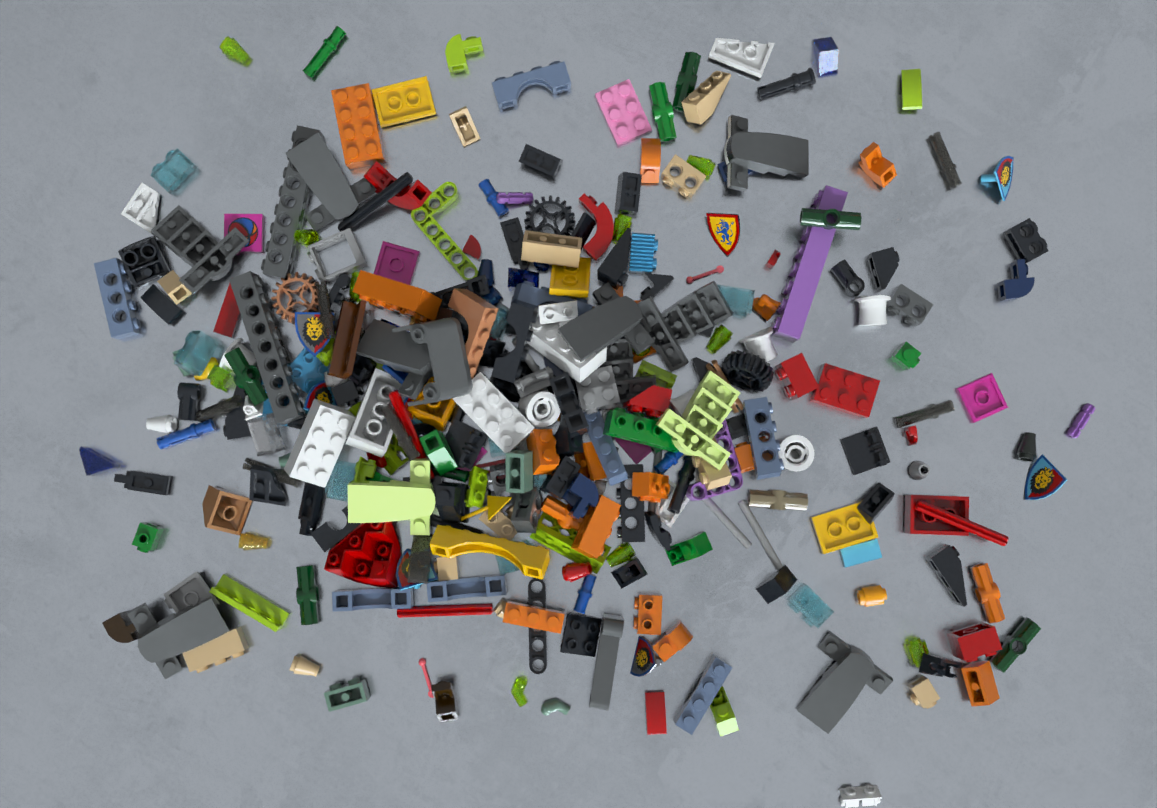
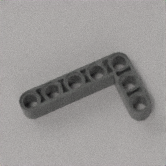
M603 613L589 708L609 710L619 640L623 634V616Z

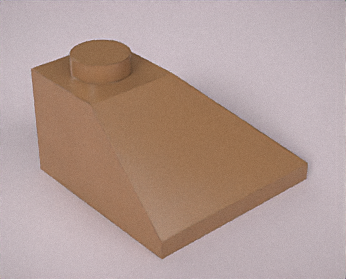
M209 485L202 503L205 527L240 536L252 501L246 496Z

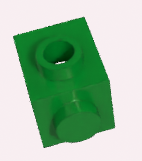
M906 341L899 345L889 359L903 370L914 368L919 363L920 359L918 357L922 353Z
M140 522L132 545L137 546V550L144 553L156 550L164 528L148 522Z

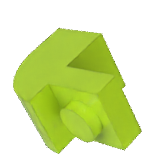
M457 34L449 40L445 49L449 72L468 69L465 54L483 51L481 37L471 36L462 41L461 34Z

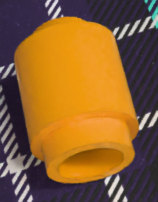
M881 585L862 587L861 590H857L858 603L860 606L864 605L865 607L884 604V600H887L885 588H882Z

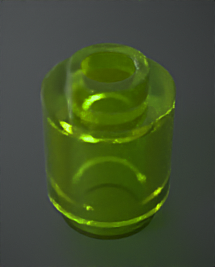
M915 637L908 640L909 643L906 644L912 663L918 668L920 667L923 653H930L925 639Z

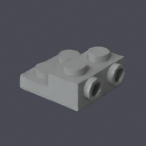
M612 365L596 369L581 383L575 380L583 412L593 414L597 413L600 408L611 410L617 408V405L620 404Z
M195 572L163 594L166 598L164 599L166 605L170 609L173 608L176 613L191 604L194 606L210 596L216 606L219 604L216 597L209 592L210 588L199 572Z

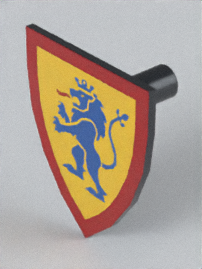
M706 213L709 230L714 241L729 256L739 241V214Z

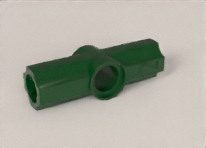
M695 52L685 53L682 69L679 71L675 87L677 89L672 108L677 111H684L681 102L695 89L698 77L697 71L701 55Z
M802 208L800 226L822 227L827 230L833 228L860 230L862 216L858 212L838 211L836 209ZM827 215L833 216L835 222H834V223H829V222H827L826 216H827Z
M238 347L225 354L226 360L235 373L233 377L235 384L239 388H244L253 405L256 406L267 400V393L259 381V370L255 366L249 365L240 348Z
M314 565L296 567L298 580L296 598L298 605H300L301 625L318 624L317 603L319 602V590L315 582Z
M1026 617L1014 633L1005 638L1002 650H998L997 654L990 660V663L1004 673L1019 655L1025 653L1027 645L1041 628L1034 621ZM1017 640L1018 647L1013 650L1012 644Z

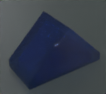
M833 38L813 39L818 77L837 74L838 47Z
M508 268L509 291H515L516 285L524 281L532 282L535 284L534 287L539 288L538 272Z
M81 446L79 449L86 476H95L118 469L121 466L116 461L89 447Z

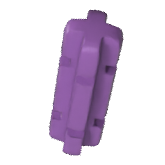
M499 192L496 195V199L499 204H505V202L507 204H522V202L524 204H531L533 194L531 192H525L524 194L523 192H508V194L506 192Z
M1086 403L1083 406L1082 412L1078 414L1072 424L1073 427H1070L1067 434L1072 438L1079 437L1080 430H1083L1090 419V415L1095 411V407L1092 404Z

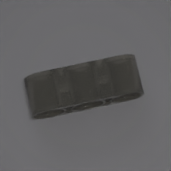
M433 534L413 535L408 567V583L428 584L432 561L430 541Z

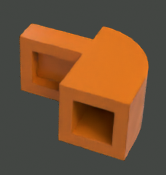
M641 138V183H659L661 162L660 139Z
M872 142L860 154L861 161L858 163L861 169L883 188L897 176L894 164L882 156L880 147L875 142Z
M681 620L665 632L666 635L652 645L654 651L663 662L667 661L677 651L682 650L693 638V635Z

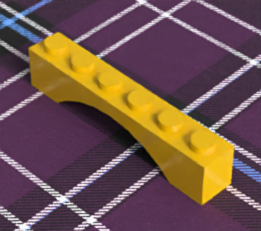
M437 525L430 541V548L434 555L453 558L467 553H490L509 560L525 576L538 579L544 578L550 561L549 549H545L542 546H531L524 542H513L505 538L477 534L466 529H455L448 525Z

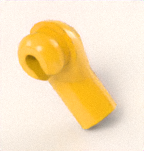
M215 357L208 358L203 370L194 371L195 380L212 378L219 367L218 360Z

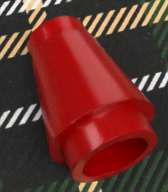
M589 562L567 563L566 566L562 567V575L565 581L573 582L588 574H592V566Z

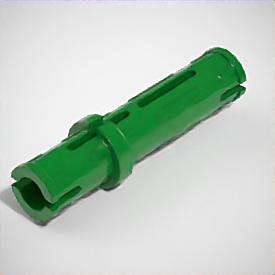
M336 26L331 35L323 40L321 48L302 70L307 76L313 79L329 55L336 51L337 45L346 35L345 31Z

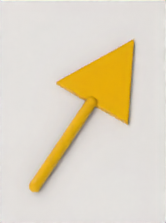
M487 495V506L462 516L461 521L488 510V520H490L512 497Z

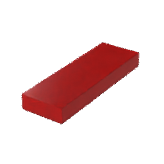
M229 283L213 332L233 338L241 314L231 284Z

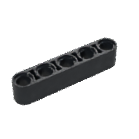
M532 578L528 584V605H532L534 601H540L543 604V608H546V584L543 579ZM534 581L541 582L543 587L540 591L532 589L531 585ZM529 628V667L535 674H542L547 667V631ZM535 640H541L544 646L541 649H535L532 643ZM535 660H542L544 666L541 669H536L533 666Z

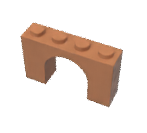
M454 288L448 307L461 314L467 321L469 334L465 349L471 379H473L499 308L468 289Z

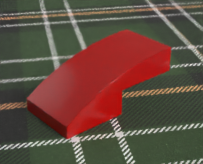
M664 692L645 693L647 735L667 734Z

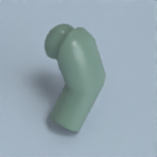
M554 698L542 704L541 712L543 715H549L558 710L567 715L571 707Z

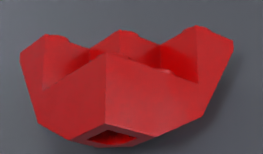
M392 522L361 523L329 550L324 570L357 583L376 587L397 588L396 569L401 552Z

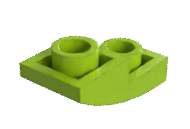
M921 69L901 70L902 110L922 109Z

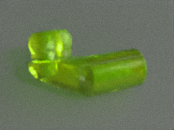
M521 677L514 681L511 689V694L519 707L528 703L523 695L527 681Z

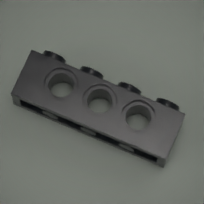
M643 464L624 465L628 478L632 479L633 472H643ZM624 480L620 482V488H616L617 500H620L621 505L619 509L620 514L617 518L621 519V527H617V538H621V542H645L644 501H639V497L632 496V489L629 490L625 487ZM630 497L636 502L635 507L632 509H628L625 506L626 499ZM628 517H634L636 520V525L633 528H628L625 524Z

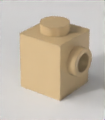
M172 270L157 282L177 305L192 293L179 282L180 277Z
M458 556L453 558L437 557V561H434V570L438 573L439 581L460 578Z
M921 676L907 685L911 692L910 698L912 702L923 709L935 706L937 704L936 701L940 699L931 682L925 676Z

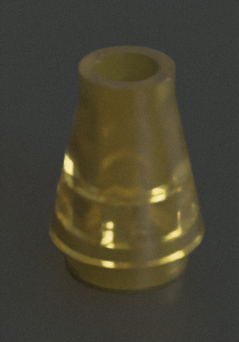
M249 532L240 533L239 548L243 549V551L267 549L268 537H262Z

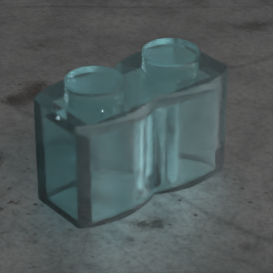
M178 148L169 151L165 161L161 164H156L151 173V176L170 194L197 168Z

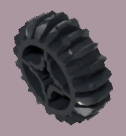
M550 195L549 201H545L543 196L541 197L542 203H539L537 199L534 201L536 207L529 205V209L532 212L526 211L525 213L526 216L530 217L524 219V223L529 224L525 226V230L535 232L551 230L557 235L571 236L567 231H574V227L570 225L576 224V221L570 218H573L575 214L574 212L568 213L572 207H565V200L560 204V197H556L555 201H552L553 199ZM544 208H556L559 212L549 213ZM538 212H540L543 220L539 223V226L535 227L534 220ZM565 216L566 223L560 232L557 222L561 220V217ZM546 217L550 220L555 219L553 220L554 227L547 223Z
M740 350L736 352L731 351L725 357L721 369L727 380L730 381V384H734L743 390L746 389L749 392H763L764 389L770 386L774 375L773 368L770 367V363L765 362V359H761L759 355L756 356L752 352L747 353Z

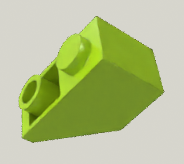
M722 686L709 706L720 736L739 730L735 715Z

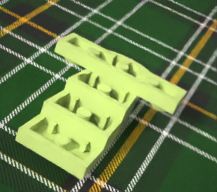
M708 370L692 395L682 416L680 417L667 408L656 425L672 436L674 446L681 453L699 456L718 470H721L731 453L712 439L723 426L722 422L731 412V406L740 395V392Z
M410 459V482L390 480V482L348 483V523L391 522L410 519V535H430V515L434 510L436 502L432 483H430V459Z

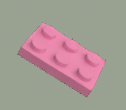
M629 79L595 93V98L617 147L652 132L649 121Z

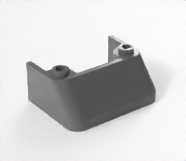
M443 318L392 329L393 332L410 330L411 337L416 343H427L435 382L426 384L423 388L424 397L408 402V406L434 403L464 396L471 392L473 384L460 322L456 318Z

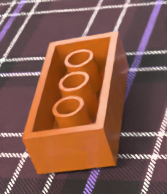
M369 83L331 90L345 165L348 169L371 166L376 161L379 164L386 163L374 98Z
M362 270L359 272L352 291L359 295V299L369 302L373 306H381L391 312L397 311L407 317L413 316L415 319L426 322L427 319L435 320L442 299L424 289Z

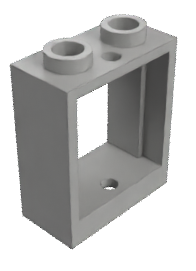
M351 228L308 246L310 251L307 253L311 263L315 262L317 267L315 273L318 279L323 280L326 284L339 278L340 274L345 273L348 275L368 266ZM347 239L357 263L327 275L318 251Z

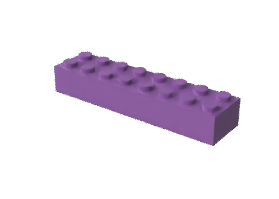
M826 185L815 194L812 205H815L813 209H836L842 211L848 192ZM827 215V216H826L827 222H829V223H834V222H835L833 216H831V215ZM807 226L806 230H803L800 239L803 243L797 248L794 257L797 261L791 266L789 272L791 279L786 283L783 290L785 298L780 301L781 304L777 309L779 316L774 319L771 326L774 331L772 336L793 343L800 339L836 229L827 230L822 227Z

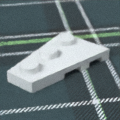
M716 38L709 58L761 78L775 43L761 44L758 41H751L749 43L740 42L735 39Z

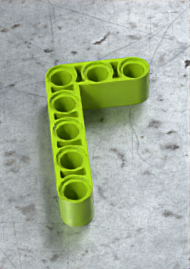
M445 182L430 194L421 207L412 210L411 218L460 277L467 282V280L478 276L476 266L435 220L459 196L456 185L453 182ZM446 189H454L453 195L446 196ZM437 200L440 202V205L437 208H431L430 204L432 201ZM418 213H425V218L418 221L416 220V215ZM431 227L438 228L437 233L434 235L428 234V230ZM444 241L450 242V246L447 249H441L440 245ZM456 255L463 257L459 264L453 263V258ZM467 270H474L475 275L472 278L465 277Z

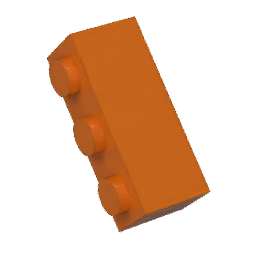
M599 495L596 507L589 506L571 548L589 558H598L604 551L603 545L606 539L612 533L611 527L614 521L619 517L621 505L603 495Z
M507 601L503 622L561 634L565 612Z

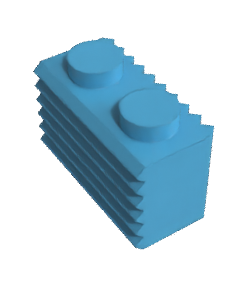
M632 232L629 273L652 274V270H656L657 258H653L654 251L658 249V239H655V234Z

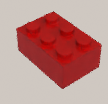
M824 363L820 366L816 379L819 388L813 390L810 401L861 418H868L880 380Z
M905 495L904 533L969 536L968 531L915 509L917 501L922 500L969 520V497Z

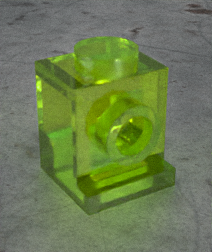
M214 365L207 376L211 380V385L225 392H228L234 382V374L223 367L220 368L218 365Z

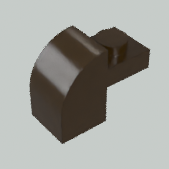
M126 611L118 613L102 622L108 635L113 640L120 643L138 640L139 633Z
M440 681L437 684L431 685L439 722L459 720L454 684Z

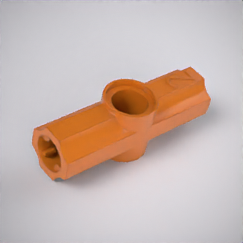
M550 495L546 496L542 503L541 511L557 519L558 524L565 529L573 528L578 531L584 517L574 519L568 514L573 507L562 503Z
M988 563L970 567L976 585L975 594L979 603L982 604L987 622L991 624L1004 620L1005 615L999 600L1001 597L997 584L993 582Z

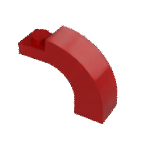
M377 161L363 176L376 188L375 192L377 194L397 180ZM417 179L388 200V202L400 208L414 210L421 207L432 192Z
M584 193L579 198V203L595 219L597 231L593 238L583 246V251L597 263L606 254L611 245L614 231L613 218L604 202L597 207V201L591 195L587 196Z

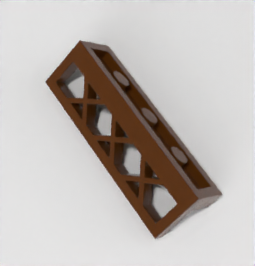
M361 300L358 304L347 301L342 302L327 375L346 380L352 374L366 301Z

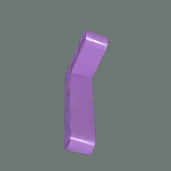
M726 419L722 422L723 426L714 437L717 443L719 440H722L724 442V449L731 453L728 458L730 462L728 468L731 472V477L735 480V485L733 487L730 484L717 487L716 492H714L712 489L707 490L705 484L701 482L693 483L688 486L686 492L687 498L691 501L703 500L741 488L743 485L742 474ZM695 487H697L700 491L698 497L694 496L693 489Z

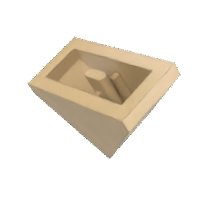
M466 106L449 114L463 147L480 139Z

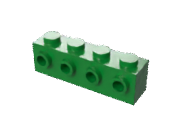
M614 408V410L607 411L603 430L604 435L671 452H680L674 446L672 436L656 425L660 418H644V414L637 412L629 414L622 408Z

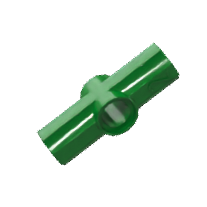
M665 82L653 83L649 85V91L652 100L653 119L657 123L660 142L672 141L677 136L673 122V108L668 99Z

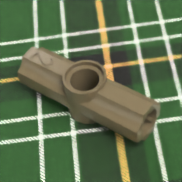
M749 489L748 506L769 507L768 509L807 510L808 494L789 493L782 490L764 491Z

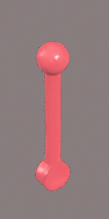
M719 265L716 269L694 277L688 276L686 282L691 284L694 280L705 276L722 273L724 268Z
M421 658L418 663L422 666L427 682L428 696L433 698L431 682L425 666L426 660Z

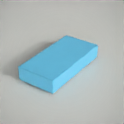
M877 539L839 549L845 568L882 558Z

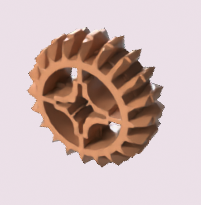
M295 272L294 278L289 273L287 274L288 280L281 278L282 284L276 282L275 285L279 289L272 290L277 296L271 297V300L277 302L272 306L273 308H278L276 314H282L281 318L283 320L288 318V322L293 323L295 313H292V311L296 310L299 306L307 308L302 312H320L316 308L317 306H323L322 303L318 302V300L324 299V296L318 295L323 290L322 288H317L319 282H313L314 278L312 276L307 278V274L303 273L300 277V274ZM294 284H303L302 287L299 286L296 290L289 289ZM308 288H310L312 293L311 303L306 299ZM285 293L289 296V302L287 303V305H288L287 308H286L285 305H284V294H285ZM291 293L298 295L304 303L298 302Z

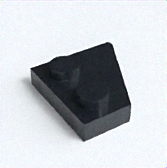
M252 465L250 469L249 500L286 506L288 498L271 467Z

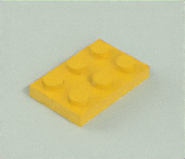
M427 76L372 89L381 128L436 114Z
M580 257L578 268L552 265L549 295L575 296L577 298L588 297L591 258Z
M861 502L810 517L822 554L878 538L874 521L872 524H869L857 510Z

